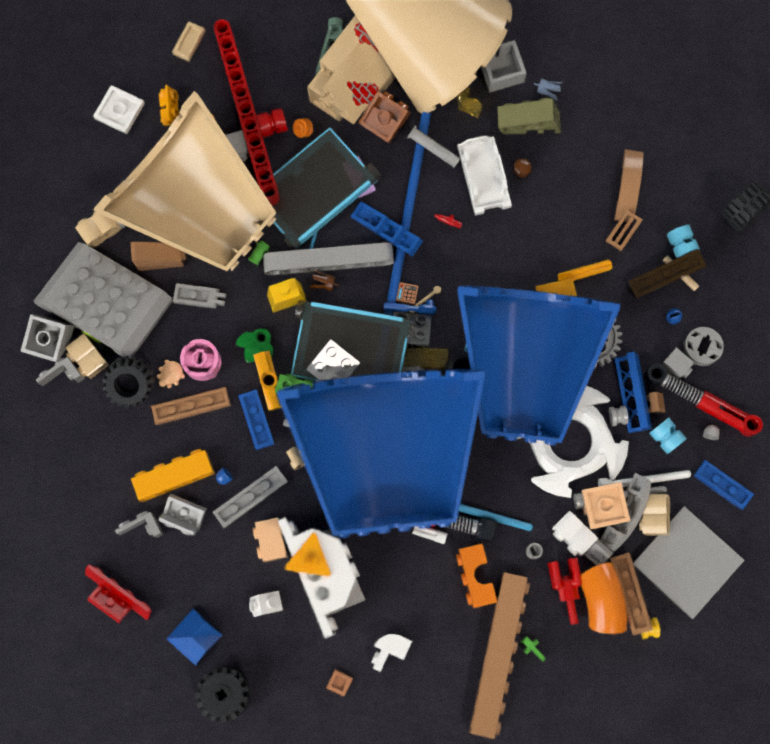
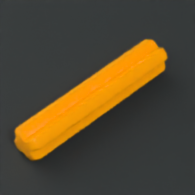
M609 259L559 273L557 278L558 281L571 278L574 281L612 269V263Z

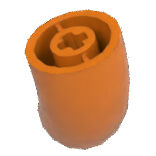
M603 563L592 567L581 575V587L588 608L589 628L607 634L625 632L627 630L625 597L613 564Z

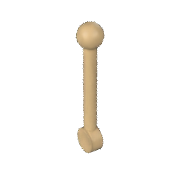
M435 286L430 294L414 306H420L433 295L439 294L441 288Z

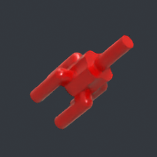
M578 558L567 560L570 576H560L558 561L548 563L552 588L558 590L560 602L566 601L571 625L579 623L574 599H580L578 586L582 585Z

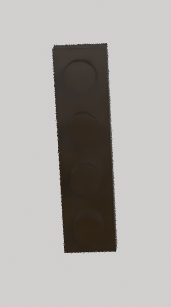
M697 249L628 281V284L635 298L638 299L705 268L706 264Z

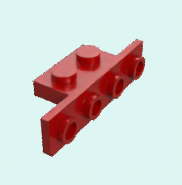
M90 564L86 567L85 575L99 585L88 597L90 603L117 623H120L131 609L146 620L150 618L152 610L147 603L137 600L131 591L121 588L116 580L106 577L98 567H93Z

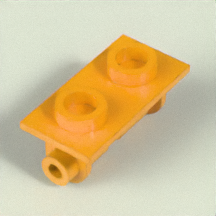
M165 85V89H161L159 93L160 107L166 106V108L160 110L161 122L164 126H169L180 115L178 110V93L168 85Z

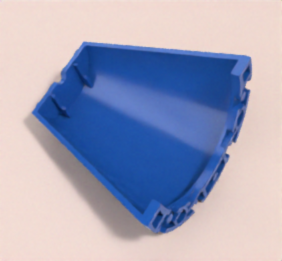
M458 286L471 370L485 371L478 409L482 434H485L487 438L505 436L506 440L516 441L517 437L525 438V442L536 443L537 440L545 441L544 444L547 445L562 443L619 312L620 304L550 292L489 286Z

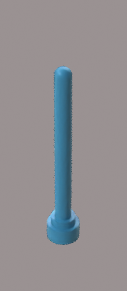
M460 504L459 511L527 531L533 529L531 523Z

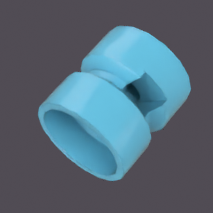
M690 225L678 227L667 234L670 244L675 246L673 251L676 258L682 257L694 250H700L696 239H692L694 234Z
M667 418L649 433L656 442H661L660 447L666 454L670 453L687 439L680 430H675L676 425L670 418Z

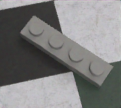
M275 466L213 511V514L223 528H226L287 484L288 481L278 467Z

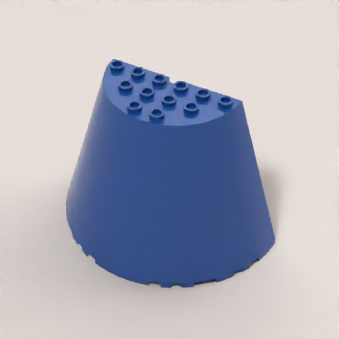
M432 369L400 373H376L348 376L341 379L318 380L313 382L312 387H310V384L305 385V383L284 387L277 391L279 401L333 536L337 535L338 538H346L350 536L349 534L353 533L365 536L369 535L372 531H378V533L383 534L389 533L391 528H398L399 531H409L411 527L418 526L419 529L431 528V525L439 524V527L451 526V523L457 522L485 371L477 369H447L445 374H441V371Z

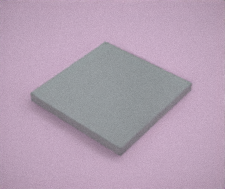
M684 506L670 521V535H657L633 564L637 570L691 619H694L743 563L744 559Z

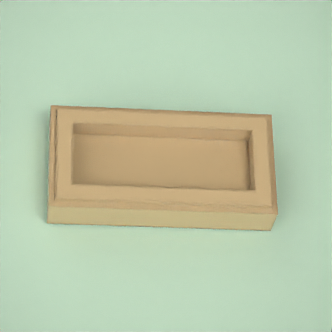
M188 21L173 50V55L190 62L205 33V28Z

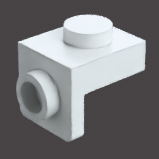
M279 591L250 597L249 608L253 613V617L282 611Z

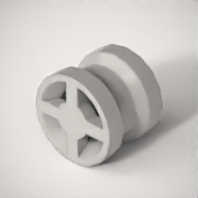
M625 405L619 408L609 407L608 412L611 426H616L619 423L623 425L628 424V412Z

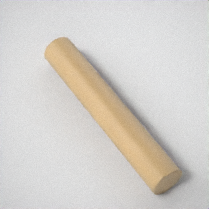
M667 255L662 261L666 264L673 260ZM689 275L681 278L693 291L699 287Z

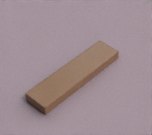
M223 387L153 405L151 408L155 425H160L231 406L227 388Z
M630 553L610 558L623 589L627 617L632 634L635 636L652 631L653 627Z

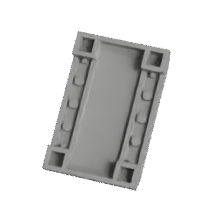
M79 242L34 300V303L49 313L53 312L111 347L114 352L122 357L128 356L129 358L135 355L173 302V299L162 289L88 245Z

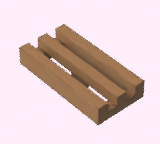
M626 210L605 242L622 251L643 219ZM629 215L631 218L624 226L616 240L612 241L611 239L613 238V236L615 235V233L617 232L625 218ZM635 219L637 221L621 246L618 245V242Z

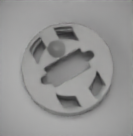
M699 327L692 330L683 343L685 355L694 362L693 365L698 366L713 364L720 358L724 349L721 336L715 330L708 327ZM709 335L711 343L706 354L699 356L697 349L701 340Z

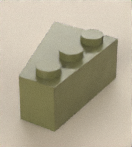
M541 98L539 101L533 102L526 100L519 104L507 103L498 107V128L502 134H526L527 130H538V134L544 133V130H555V133H561L560 112L554 100L550 98Z

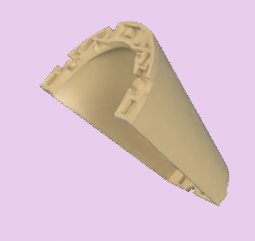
M346 0L404 91L421 114L422 112L434 111L435 105L438 103L442 106L460 94L477 77L475 73L480 66L486 67L500 47L507 33L504 27L506 22H511L512 6L509 0Z
M194 91L182 105L179 112L180 115L176 117L168 131L128 178L113 193L105 195L93 210L225 271H228V269L233 271L239 264L237 260L239 256H245L252 248L249 246L253 240L257 242L264 234L262 229L266 225L270 227L276 220L274 217L276 211L200 96Z

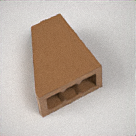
M131 242L132 261L139 271L183 267L184 260L187 259L185 252L165 243Z

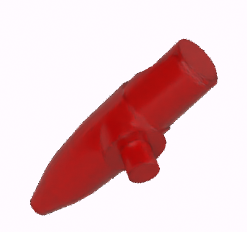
M435 214L434 216L447 225L459 229L462 226V223L455 220L452 214L450 217Z

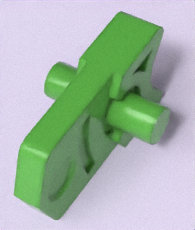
M525 637L521 641L526 646L523 650L526 654L532 651L542 662L546 660L535 648L539 643L536 639L531 641L528 637Z

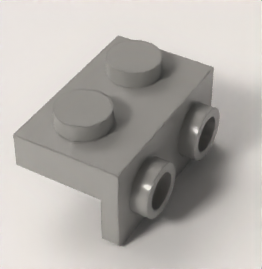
M171 494L168 497L164 512L158 521L167 527L179 529L186 535H195L201 527L207 509Z

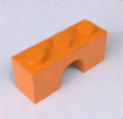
M483 544L459 549V554H456L458 566L463 567L464 573L461 574L463 585L468 587L469 593H466L468 605L477 608L497 603L493 583L480 584L474 577L475 569L480 565L487 564Z

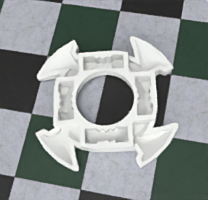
M586 386L572 420L582 423L591 435V448L584 458L578 461H565L557 457L550 445L544 444L545 441L537 440L536 443H530L538 464L543 471L548 473L547 475L533 477L531 479L532 483L553 495L571 498L572 489L568 487V483L594 473L605 463L607 464L609 478L611 480L616 478L627 457L629 441L622 440L619 444L615 443L603 416L593 406L610 402L608 397L598 390Z

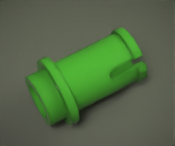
M261 240L259 243H256V248L248 258L249 261L257 266L263 255L269 252L268 249L270 247Z

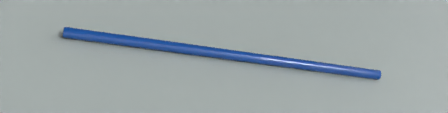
M422 112L419 131L427 135L431 114L429 112ZM417 142L401 226L407 231L410 229L425 147ZM396 248L386 303H396L405 256V252L399 248ZM385 310L384 315L394 316V311ZM382 325L373 374L383 373L392 326Z

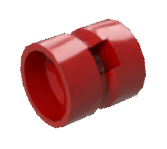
M282 108L272 110L271 114L267 112L257 114L263 138L273 135L275 131L277 133L288 131Z

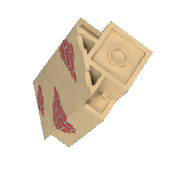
M356 15L320 60L321 70L307 86L309 100L336 120L340 121L343 117L354 124L360 115L366 111L377 91L383 93L394 80L395 75Z

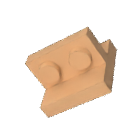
M621 482L581 491L585 504L582 510L584 516L587 515L590 530L630 521Z

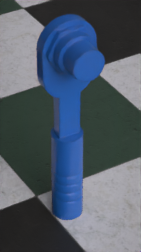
M427 300L426 305L420 306L383 303V310L415 311L426 315H432L437 312L433 300Z

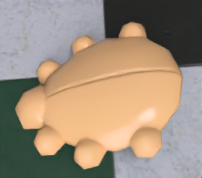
M165 360L163 367L160 366L158 368L161 373L157 375V378L160 379V386L164 387L167 385L168 388H171L172 384L178 385L180 378H185V375L179 363Z

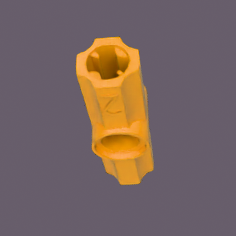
M270 351L257 353L253 356L268 411L282 408L278 394L275 393L278 379ZM267 376H272L275 380L270 386L264 384V379Z

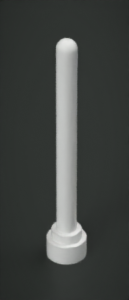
M684 470L643 477L650 480L651 483L689 478L691 472ZM601 478L598 479V487L621 482L622 487H628L632 478L615 481Z

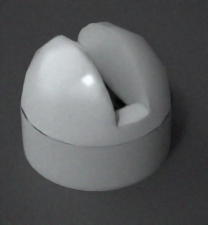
M708 425L704 429L703 437L710 440H718L720 434L718 427Z
M531 543L526 548V555L530 559H537L543 553V549L538 543Z

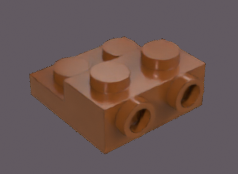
M377 91L358 123L390 143L411 112L407 110L409 106L402 101L398 103L393 101L394 96L390 93Z

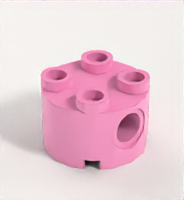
M192 340L187 346L185 345L180 355L183 369L195 380L206 381L213 379L220 371L222 364L221 356L216 347L207 340Z

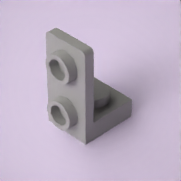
M66 357L59 359L50 370L47 369L41 372L36 381L44 386L63 371L70 380L74 379L78 383L85 378L77 370L75 364Z
M147 511L136 516L137 519L132 522L128 520L118 525L119 528L115 530L116 534L122 535L147 522L145 528L149 535L158 538L164 534L154 513H148Z

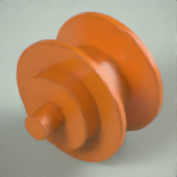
M307 118L297 119L293 124L294 134L299 138L310 136L313 132L312 122Z

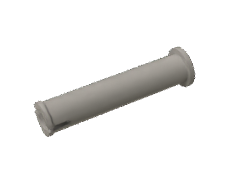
M414 126L407 137L408 139H413L453 166V168L457 165L460 157L416 129L417 126Z

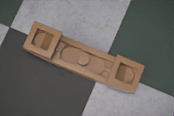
M626 149L624 151L620 191L614 220L619 221L626 210L633 214L636 212L643 168V152ZM628 215L623 222H628L631 217Z

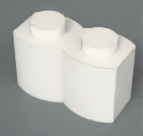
M571 511L552 528L554 537L560 542L565 541L569 545L567 549L574 556L577 554L582 556L598 540L596 535Z

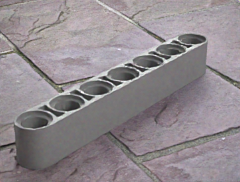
M392 243L270 252L263 255L264 273L266 275L316 272L314 269L328 271L386 266L394 263Z

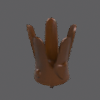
M314 269L323 276L312 275V278L325 283V285H311L310 288L332 291L333 285L339 286V284L334 283L335 277L328 274L325 275Z

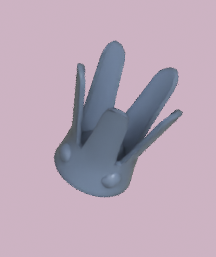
M541 79L539 84L534 83V85L538 86L537 93L557 100V96L548 90L560 92L561 88L556 84H562L563 82Z

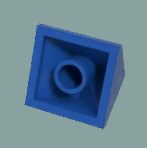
M193 608L169 635L167 640L196 666L223 635Z

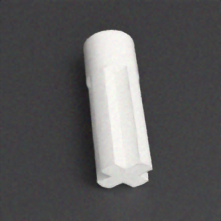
M419 526L414 527L413 534L441 544L445 543L448 534L432 528L419 529Z

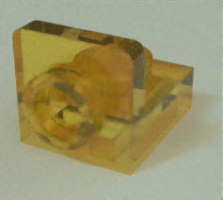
M466 87L465 91H462L458 96V109L478 118L481 113L482 104L474 98H468L470 88Z

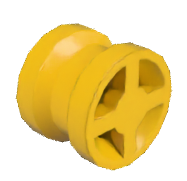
M656 617L651 619L653 630L642 633V639H647L649 636L654 638L660 637V627Z

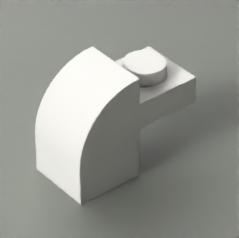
M389 634L380 638L376 642L375 647L381 649V652H376L371 662L375 664L373 669L381 672L389 653L404 660L412 641L396 634Z

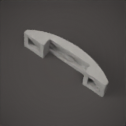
M637 473L634 474L627 488V491L631 492L626 501L630 521L607 526L600 539V542L612 551L618 549L633 532L641 519L649 498L651 481Z

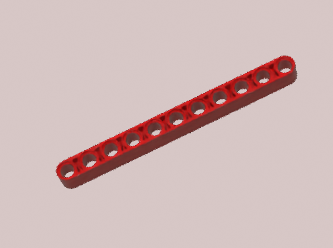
M221 19L214 24V31L257 182L265 196L269 192H274L273 196H266L271 205H275L278 203L280 196L229 22ZM244 110H250L248 113H243ZM249 126H255L251 130L247 129ZM255 142H259V143H260V144L257 145V146H252V144L255 143ZM265 159L262 163H257V160ZM264 175H269L268 179H261Z

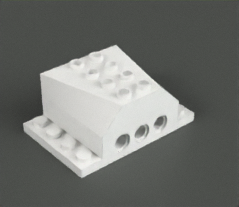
M283 518L278 522L292 557L312 533H316L331 575L327 577L299 572L324 637L336 635L337 624L335 619L329 617V615L365 600L356 578L359 577L354 562L350 563L349 561L352 558L346 543L342 544L337 535L333 536L331 529L325 531L311 529L300 534L297 526L292 521L289 522L286 518Z

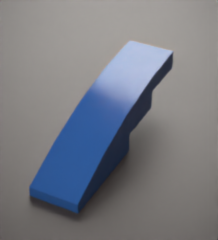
M360 202L351 215L352 219L412 257L423 242L419 237L363 202Z

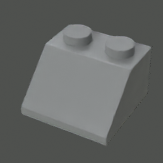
M30 314L21 352L58 362L66 350L65 347L70 344L74 325L42 315Z

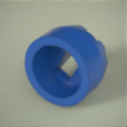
M677 308L670 309L666 314V320L670 324H677L682 319V313ZM678 313V316L671 318L670 315Z
M223 467L217 472L216 480L218 483L225 485L233 480V477Z

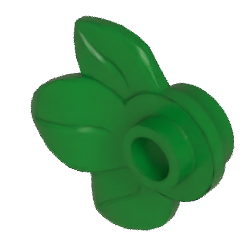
M259 328L253 333L245 332L237 339L236 345L245 348L244 356L247 363L254 362L253 355L260 352L270 351L271 357L273 355V347L270 344L271 334L264 328ZM261 334L264 335L265 340L259 341L258 336Z

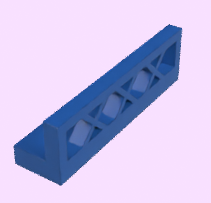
M636 352L627 353V356L615 358L623 405L626 406L628 412V433L650 430L652 425L639 355ZM628 360L630 369L628 373L622 370L620 362ZM628 377L632 380L633 389L631 392L624 385ZM632 396L635 397L636 401L635 410L628 406V401ZM637 415L640 427L632 428L631 421Z

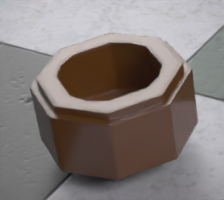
M519 158L514 163V174L517 177H527L531 173V163L527 159Z

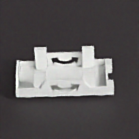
M494 136L467 139L463 143L458 144L457 147L475 216L484 214L486 209L501 207L503 210L511 208L512 204L508 193L507 180Z

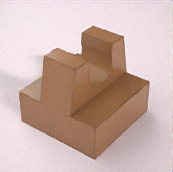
M652 392L646 395L647 402H650V407H648L649 413H666L662 393Z

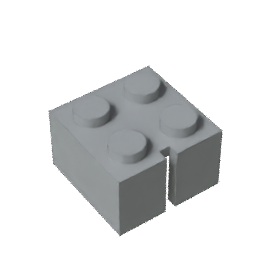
M515 40L501 44L498 48V56L495 57V53L486 67L481 66L489 92L521 84L525 81L526 71Z

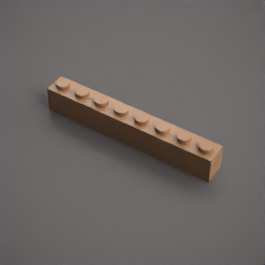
M502 573L469 731L471 734L495 739V734L499 735L501 723L498 722L499 714L503 715L505 702H502L503 695L507 694L509 689V682L506 681L507 675L512 673L513 662H511L512 653H516L518 642H515V636L520 633L522 622H519L520 614H524L526 602H523L524 594H528L530 583L527 582V577Z

